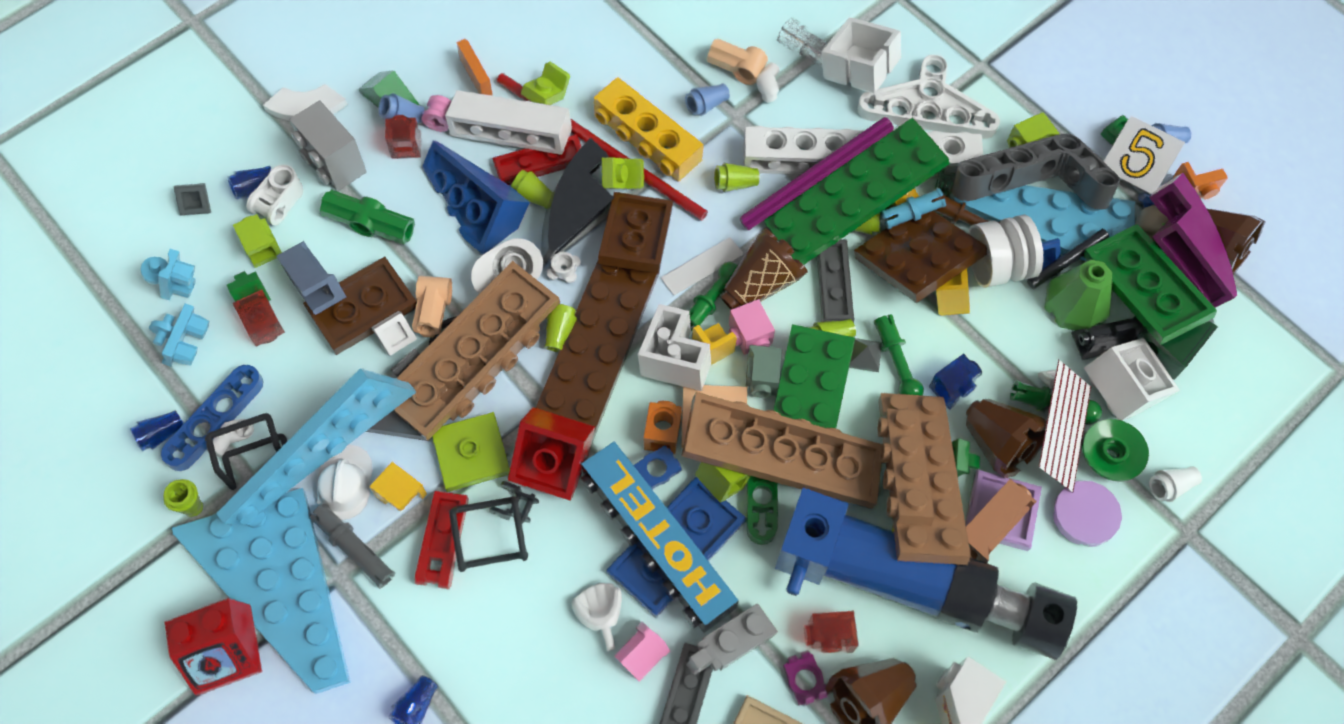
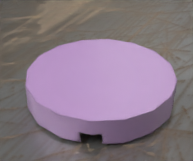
M1076 481L1074 492L1065 487L1055 498L1054 522L1060 533L1070 542L1078 545H1089L1088 547H1097L1108 542L1120 528L1122 521L1120 504L1114 494L1101 484L1093 481Z

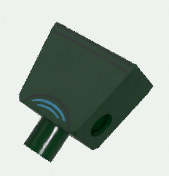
M1134 316V317L1132 318V319H1134L1135 321H1138V319L1136 318V316ZM1207 321L1162 345L1156 341L1148 330L1142 338L1146 340L1171 378L1175 380L1193 360L1218 326Z

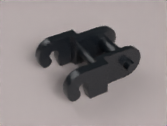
M502 481L501 488H509L512 493L519 497V500L527 501L520 515L522 524L524 522L530 523L531 519L528 517V514L533 504H539V500L535 498L536 495L533 493L531 495L523 493L520 486ZM512 506L506 511L497 507H490L489 509L490 513H497L500 518L509 521L510 517L514 518Z

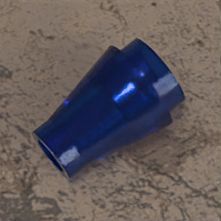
M271 166L233 171V175L227 176L229 186L235 198L243 197L245 200L249 198L251 193L268 176L272 170Z
M174 410L167 414L137 421V425L130 428V431L143 452L149 448L154 450L176 433L183 425V422L177 411Z
M421 675L417 682L391 706L392 712L388 716L390 720L395 724H422L433 695L438 689V685L430 678Z

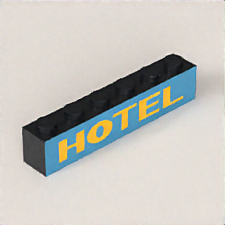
M615 441L582 463L584 476L581 477V481L591 494L596 492L603 500L600 505L605 514L611 520L616 518L623 527L620 531L630 546L635 544L643 553L640 557L644 565L651 573L657 571L664 580L661 583L662 588L671 600L677 598L685 608L682 613L693 628L699 626L702 632L705 633L737 609L738 598Z

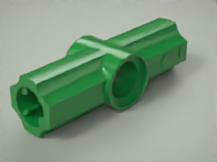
M331 189L329 192H325L321 199L320 213L322 216L345 223L362 236L372 237L375 234L404 245L410 241L415 226L413 218L386 209L381 202L374 198L363 197L360 200Z

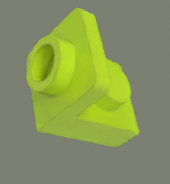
M549 61L545 63L541 77L523 84L521 94L534 103L546 105L557 103L565 97L570 74Z
M602 158V186L606 189H642L644 187L643 159Z

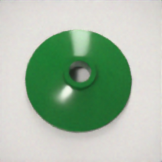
M1118 419L1101 420L1092 425L1084 436L1082 443L1084 458L1090 468L1105 479L1117 482L1128 481L1141 474L1147 466L1149 460L1147 442L1138 429L1125 421ZM1107 450L1113 451L1116 454V458L1111 457Z

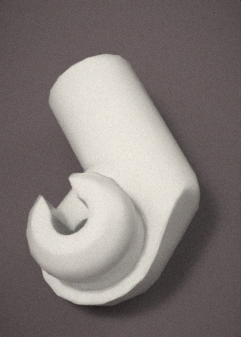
M773 62L768 63L756 80L757 87L762 93V99L769 103L777 99L779 91L775 77L780 69Z
M237 419L226 422L221 426V428L238 423L246 419ZM252 424L215 437L212 441L217 457H222L231 443L250 438L254 432V425Z

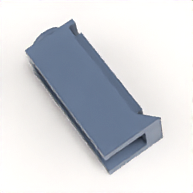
M304 241L276 256L287 276L314 315L346 298L335 275L326 272Z

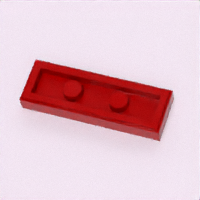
M576 134L569 136L562 155L525 148L496 156L492 159L498 178L504 183L511 185L521 170L526 172L532 171L537 177L564 170L582 146Z

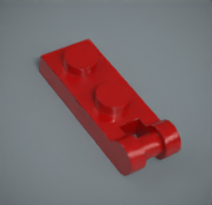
M434 491L415 572V585L426 586L427 583L438 584V588H451L456 553L449 511L453 507L467 505L469 503L468 495ZM466 512L456 514L460 539ZM432 560L442 562L440 571L430 569Z

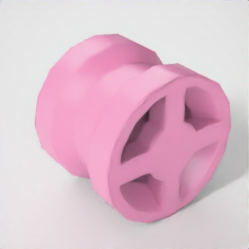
M440 95L431 96L427 102L428 109L422 115V122L432 130L439 132L448 131L449 128L445 115L452 101Z

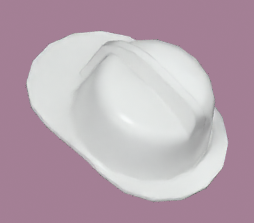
M513 238L503 242L483 254L475 262L471 270V281L474 289L480 294L512 261L535 279H538L543 270V258L540 250L534 243L522 238Z
M349 444L341 453L330 458L319 468L316 487L317 505L327 504L341 520L352 519L360 514L367 505L373 470L372 460L367 451L359 446Z

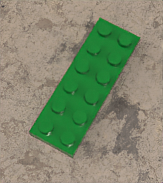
M912 117L764 220V223L776 237L777 241L784 239L794 250V253L791 255L792 258L799 260L805 265L950 164L949 158Z

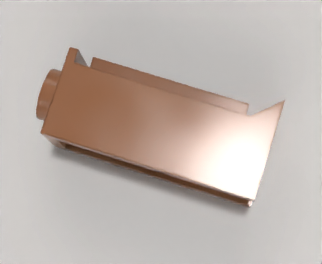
M1009 479L966 526L971 558L988 563L989 554L1037 502L1032 498L1030 491L1025 486Z

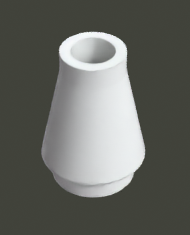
M1194 466L1160 470L1150 478L1149 488L1157 500L1173 502L1194 486L1201 484L1202 475Z

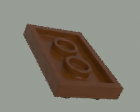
M614 192V199L611 203L598 254V264L660 273L673 210V201Z
M384 256L339 282L346 295V298L316 315H314L306 302L303 303L334 353L338 355L374 334L371 327L397 311H400L404 316L415 310L417 301Z

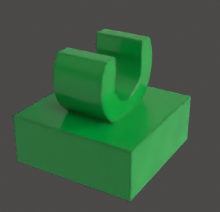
M246 271L233 276L235 281L226 285L242 314L271 300L256 271L248 275Z
M960 438L952 441L957 477L970 474V468L978 470L980 456L969 453L970 441Z

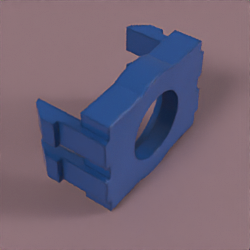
M666 446L647 454L642 460L634 464V467L652 490L659 485L667 483L673 476L682 471L681 464L677 458H674L670 448ZM656 459L663 461L667 467L666 472L658 477L652 476L647 470L648 464Z

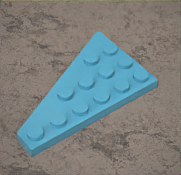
M303 488L285 493L261 511L254 520L244 525L223 524L218 515L215 514L173 527V535L230 599L251 605L254 626L312 692L318 694L351 683L314 525L310 520L311 512L308 499Z

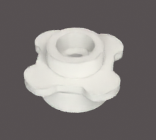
M568 252L555 254L551 259V268L547 270L548 278L551 280L558 278L565 280L567 283H573L577 279L576 269L581 265L580 258Z

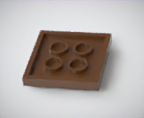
M931 211L921 215V219L917 221L911 219L891 229L886 228L854 249L856 260L915 303H918L986 256L987 246L936 212Z

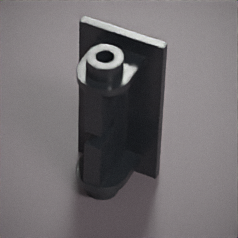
M1129 318L1093 326L1088 329L1075 330L1071 334L1081 359L1085 360L1098 357L1111 347L1138 340L1139 333L1143 332V325L1139 320L1135 321Z

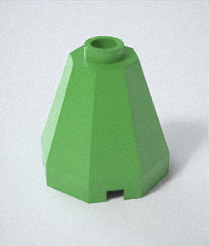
M1095 260L1086 261L1069 269L1049 282L1044 308L1049 314L1052 312L1055 315V322L1060 328L1075 331L1102 324L1110 316L1112 271L1104 262Z

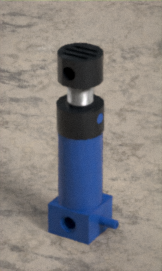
M804 487L802 488L774 568L791 575L786 587L788 594L793 596L799 595L804 580L820 585L823 576L935 616V619L974 633H978L984 621L989 620L995 622V624L998 623V625L1001 624V626L1004 625V627L1013 629L1012 643L1014 646L1053 660H1057L1062 655L1071 636L1077 613V599L1075 596L1036 582L1032 583L1024 594L1022 592L1019 593V591L1016 592V590L1013 591V589L1010 590V588L1007 589V587L997 584L999 576L998 567L974 558H970L968 565L897 561L893 531L845 515L849 505L846 502Z

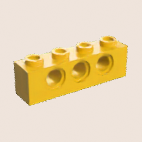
M619 77L615 78L593 97L596 119L601 124H607L622 141H628L637 148L642 157L645 159L649 158L657 164L661 172L666 176H672L679 182L703 160L704 144Z

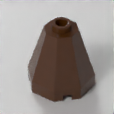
M1207 208L1224 244L1234 275L1251 253L1249 249L1252 243L1256 244L1260 238L1266 221L1255 215Z
M989 398L974 401L966 411V426L993 470L1004 479L1016 476L1021 471L1016 466L1023 460L1028 465L1043 446L1047 421L1041 416Z
M891 658L841 669L831 676L824 688L827 696L833 693L835 701L830 703L832 713L841 724H892L917 685L915 682L916 675L912 667L906 662Z

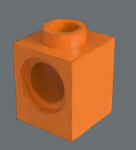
M665 400L649 403L644 433V450L657 451L661 447L666 446L670 448L673 454H676L682 406H676L675 403ZM660 421H666L671 424V427L662 430L657 428L655 424Z

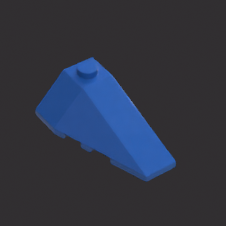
M432 140L422 167L436 192L442 193L448 203L446 209L450 216H455L461 226L459 232L462 237L477 251L485 254L519 229L530 202L508 184L440 142Z

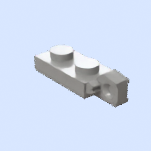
M757 603L703 637L696 645L700 651L689 658L690 661L686 665L693 676L708 666H711L714 672L717 670L722 671L771 639L778 631Z

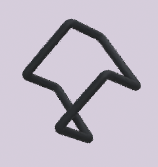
M268 413L207 433L205 436L212 468L216 475L231 490L236 489V482L229 461L230 457L269 443L273 444L277 452L281 448L279 440L282 446L287 442L284 434H277L272 416ZM266 420L270 437L223 454L222 461L225 474L219 466L212 438Z
M512 496L456 506L449 511L457 565L460 572L477 566L521 559L522 561L528 559L518 503L519 497ZM512 504L520 552L464 562L456 514Z

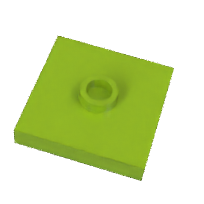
M494 412L444 425L432 436L447 492L509 475L510 467Z

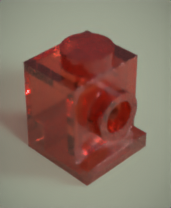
M396 115L392 119H386L385 140L391 159L421 158V130L418 128L416 117L408 118L404 115ZM410 141L412 146L398 147V142Z
M262 289L232 303L256 347L261 344L270 343L279 335L285 333Z
M854 611L812 614L808 625H804L806 646H811V649L821 648L822 653L840 652L842 647L846 646L847 653H854L859 646Z

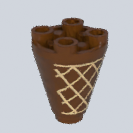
M764 228L751 243L723 288L724 293L720 298L730 310L758 299L762 302L799 281L808 273V270L799 260L792 258L791 255L794 253V250L784 239H780L777 242L776 237L767 228Z

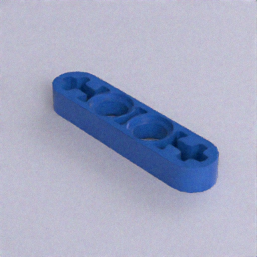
M251 365L238 366L165 443L161 451V457L172 470L184 471L189 469L207 450L205 436H194V429L198 424L209 423V432L220 429L224 423L235 420L263 388L264 383L258 370ZM245 377L247 379L251 378L253 382L248 385L247 383L242 384L241 380ZM233 388L241 394L239 398L231 391ZM230 398L233 400V405L228 411L218 412L216 410L218 402L222 399ZM187 437L196 444L194 447L185 441ZM178 450L185 455L182 459L175 458L173 453Z

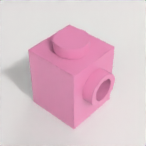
M759 299L730 310L729 333L734 332L737 336L736 346H740L744 355L749 353L750 345L771 346L775 329Z

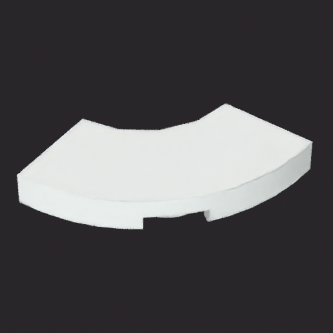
M323 84L315 90L306 92L292 91L283 87L264 103L263 107L269 114L290 121V118L319 100L332 114L342 110L348 104L346 98L327 84Z

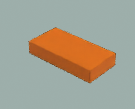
M466 38L457 41L460 61L479 94L493 96L490 79L469 41Z

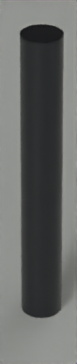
M1100 229L1043 268L1038 277L1027 279L1028 285L1033 290L1083 257L1085 249L1109 238V234L1105 229Z

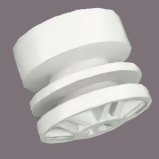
M1023 214L1013 218L1002 219L1000 223L989 221L970 226L968 234L987 246V255L970 266L974 278L980 286L987 288L1008 283L1009 279L1016 282L1024 280V278L1030 279L1039 276L1043 266V247L1036 224L1029 216Z

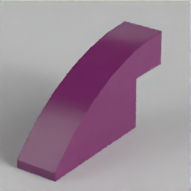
M1182 173L1159 187L1149 197L1158 210L1169 220L1153 238L1169 259L1216 308L1237 296L1232 268L1224 244L1207 208L1189 180Z

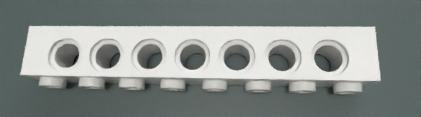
M790 126L783 128L745 127L743 166L758 168L759 173L801 175L834 152L829 149L836 151L865 130H853L850 128L824 129L820 127L808 129ZM926 132L948 156L950 163L929 179H954L960 162L983 155L982 134H971L969 132Z

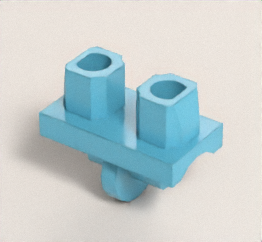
M169 249L168 262L161 257L154 256L147 258L141 264L140 270L143 279L150 284H159L160 298L170 301L173 293L187 298L190 297L196 283V278L193 277L195 266L180 261L179 251Z
M185 303L174 327L172 323L175 317L170 314H165L163 321H152L149 329L156 334L153 340L155 345L162 346L165 338L168 339L162 352L164 357L162 364L172 367L173 362L192 365L198 347L185 343L183 340L186 334L203 339L209 327V320L195 314L194 306Z

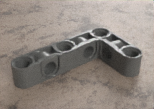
M1065 133L960 162L954 177L951 193L962 201H972L1058 176L1088 206L1102 210L1110 206L1120 183V178L1078 137Z

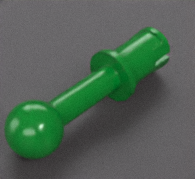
M734 262L723 263L718 269V279L707 293L695 296L693 299L694 304L688 310L690 327L701 326L708 315L714 314L716 311L714 302L724 291L723 288L738 264Z
M889 314L888 317L884 315L875 319L873 322L883 343L881 350L882 352L889 351L901 381L898 393L923 396L924 387L919 380L913 378L901 346L906 341L900 337L893 314Z
M1017 380L1013 383L1011 390L1016 391V393H1010V400L1031 405L1037 411H1043L1046 407H1050L1052 395L1050 394L1049 387L1043 386L1038 388ZM1089 400L1085 425L1097 423L1102 416V409L1096 401Z

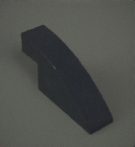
M592 138L571 159L548 203L541 240V255L545 264L551 261L555 254L562 251L604 213L614 199L592 176L602 166V158L608 156Z

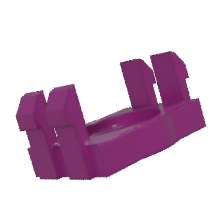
M806 650L800 653L799 659L796 655L788 657V661L783 665V668L788 678V685L794 693L798 705L806 706L814 703V700L819 701L827 698L823 673L817 666L813 654ZM808 670L813 673L816 683L812 689L802 690L797 686L795 677L799 671Z

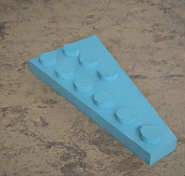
M1027 185L976 200L963 201L966 203L964 209L985 220L990 219L1000 222L1008 217L1013 218L1023 214L1029 216L1036 224L1041 242L1056 238L1060 239L1061 255H1064L1102 228L1111 237L1135 224V201L1113 198L1108 208L1099 210L1088 206L1075 192ZM953 196L954 201L958 203L962 202V200L957 199L955 196ZM1084 256L1080 258L1085 262L1087 261Z
M360 368L216 514L223 524L244 525L251 522L261 511L330 458L341 453L352 441L414 395L416 390L408 382Z

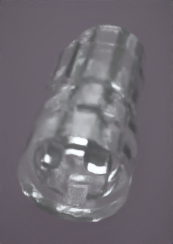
M794 17L789 18L780 29L776 39L777 42L787 46L790 51L796 50L802 57L823 69L822 50L828 43L809 32L808 27L801 25V22Z

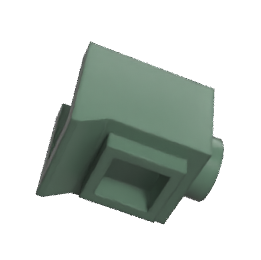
M750 345L745 386L750 387L749 393H752L753 396L766 398L771 395H777L782 348Z

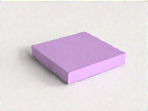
M976 470L965 518L966 526L1011 478L1004 479L997 474ZM1011 479L1015 483L1025 486L1030 491L1032 498L1037 502L999 544L1029 551L1032 547L1042 487Z

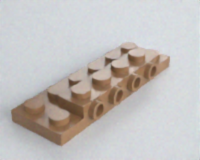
M512 261L396 378L410 383L416 390V393L393 411L427 441L449 418L454 421L458 416L461 418L466 417L474 407L472 401L480 393L485 395L493 389L496 384L495 377L502 370L507 372L515 366L518 361L517 354L524 347L530 349L536 344L540 337L538 333L540 331L539 324L560 304L559 297Z
M696 392L693 396L682 457L798 489L804 487L834 499L871 509L877 505L882 464L880 450L882 444L844 434L836 428L816 426L804 419L784 417L776 411H763L752 408L744 402H731Z
M881 393L878 401L880 417L878 419L877 434L878 437H883L880 459L881 463H886L883 485L885 490H889L890 495L887 500V516L892 517L897 561L968 565L971 554L944 397Z

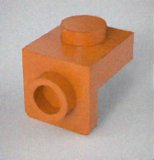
M1189 162L1182 163L1172 177L1174 179L1184 173L1199 197L1203 199H1210L1216 196L1228 179L1223 168L1196 175Z

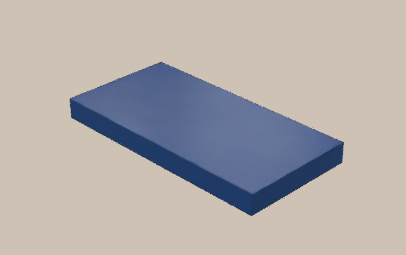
M697 477L666 507L708 561L716 555L747 520L727 500L720 503ZM636 544L633 546L629 545L606 569V573L649 613L657 618L673 600L669 598L662 588L661 583L664 580L657 571L651 573L642 562L640 556L643 553Z

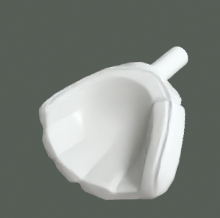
M597 583L573 598L571 602L572 609L583 625L594 631L602 629L607 652L615 650L610 627L617 624L622 604V592L619 587L614 586L612 583Z

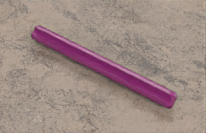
M883 117L740 217V222L744 228L751 230L894 130L893 124L887 117Z

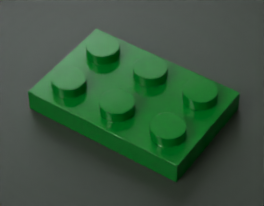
M792 324L773 411L791 419L807 420L811 424L823 428H837L855 337Z

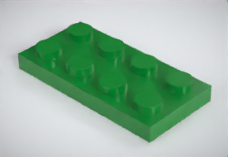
M1138 224L1085 249L1084 258L1087 261L1104 262L1112 271V290L1160 345L1215 318L1217 309Z

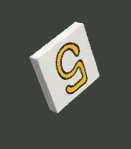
M1130 116L1104 162L1119 176L1120 180L1152 195L1160 186L1185 142Z

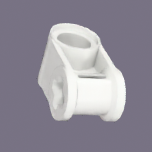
M286 164L275 166L259 187L249 196L246 205L247 210L253 214L259 213L266 217L272 225L280 224L304 193L303 185L295 170Z

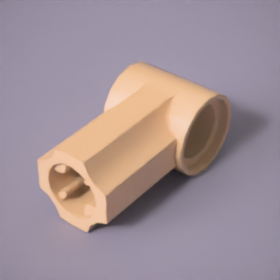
M714 39L707 55V62L733 72L739 82L753 85L756 83L757 76L766 66L768 56L758 47L749 46L745 50L721 39Z
M418 276L416 283L417 304L412 323L413 332L419 333L422 337H434L441 333L445 307L450 305L452 299L451 278Z

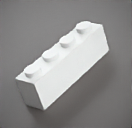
M459 90L456 91L445 115L450 136L561 155L572 130L569 108Z

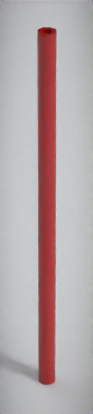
M504 73L497 77V83L522 100L530 101L521 94L523 88L521 84ZM571 119L572 134H577L578 138L584 142L592 138L608 154V158L630 159ZM644 168V182L699 220L703 221L708 214L706 209Z

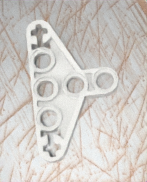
M937 54L928 55L923 59L918 80L880 88L875 93L865 92L860 96L857 106L859 116L868 121L877 122L883 117H887L893 125L901 126L913 117L924 130L942 133L969 132L971 134H982V139L992 138L1000 124V118L994 111L946 84L947 61ZM936 65L941 71L932 73L927 70L926 66ZM927 87L937 90L938 95L929 96L923 89ZM884 102H888L886 111H883ZM868 103H872L874 109L868 108ZM901 106L906 109L907 113L898 115L893 112L892 108ZM931 111L934 113L935 118L932 120L922 117L921 112ZM958 115L963 118L964 123L955 124L951 122L949 117ZM971 115L975 116L972 122L973 125H969ZM982 121L987 122V126L989 127H985Z

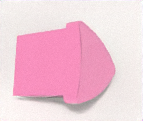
M643 621L635 627L638 632L614 656L639 682L663 657L670 653V649L664 640Z

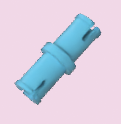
M940 188L917 198L911 196L906 198V202L881 211L883 219L896 215L895 218L885 221L886 227L891 229L911 219L917 221L921 219V215L945 207V198L932 202L933 199L943 196Z

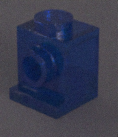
M963 353L934 375L929 388L937 397H944L946 407L951 410L955 407L960 396L965 398L977 387L975 381L982 376V370L975 361L970 360Z

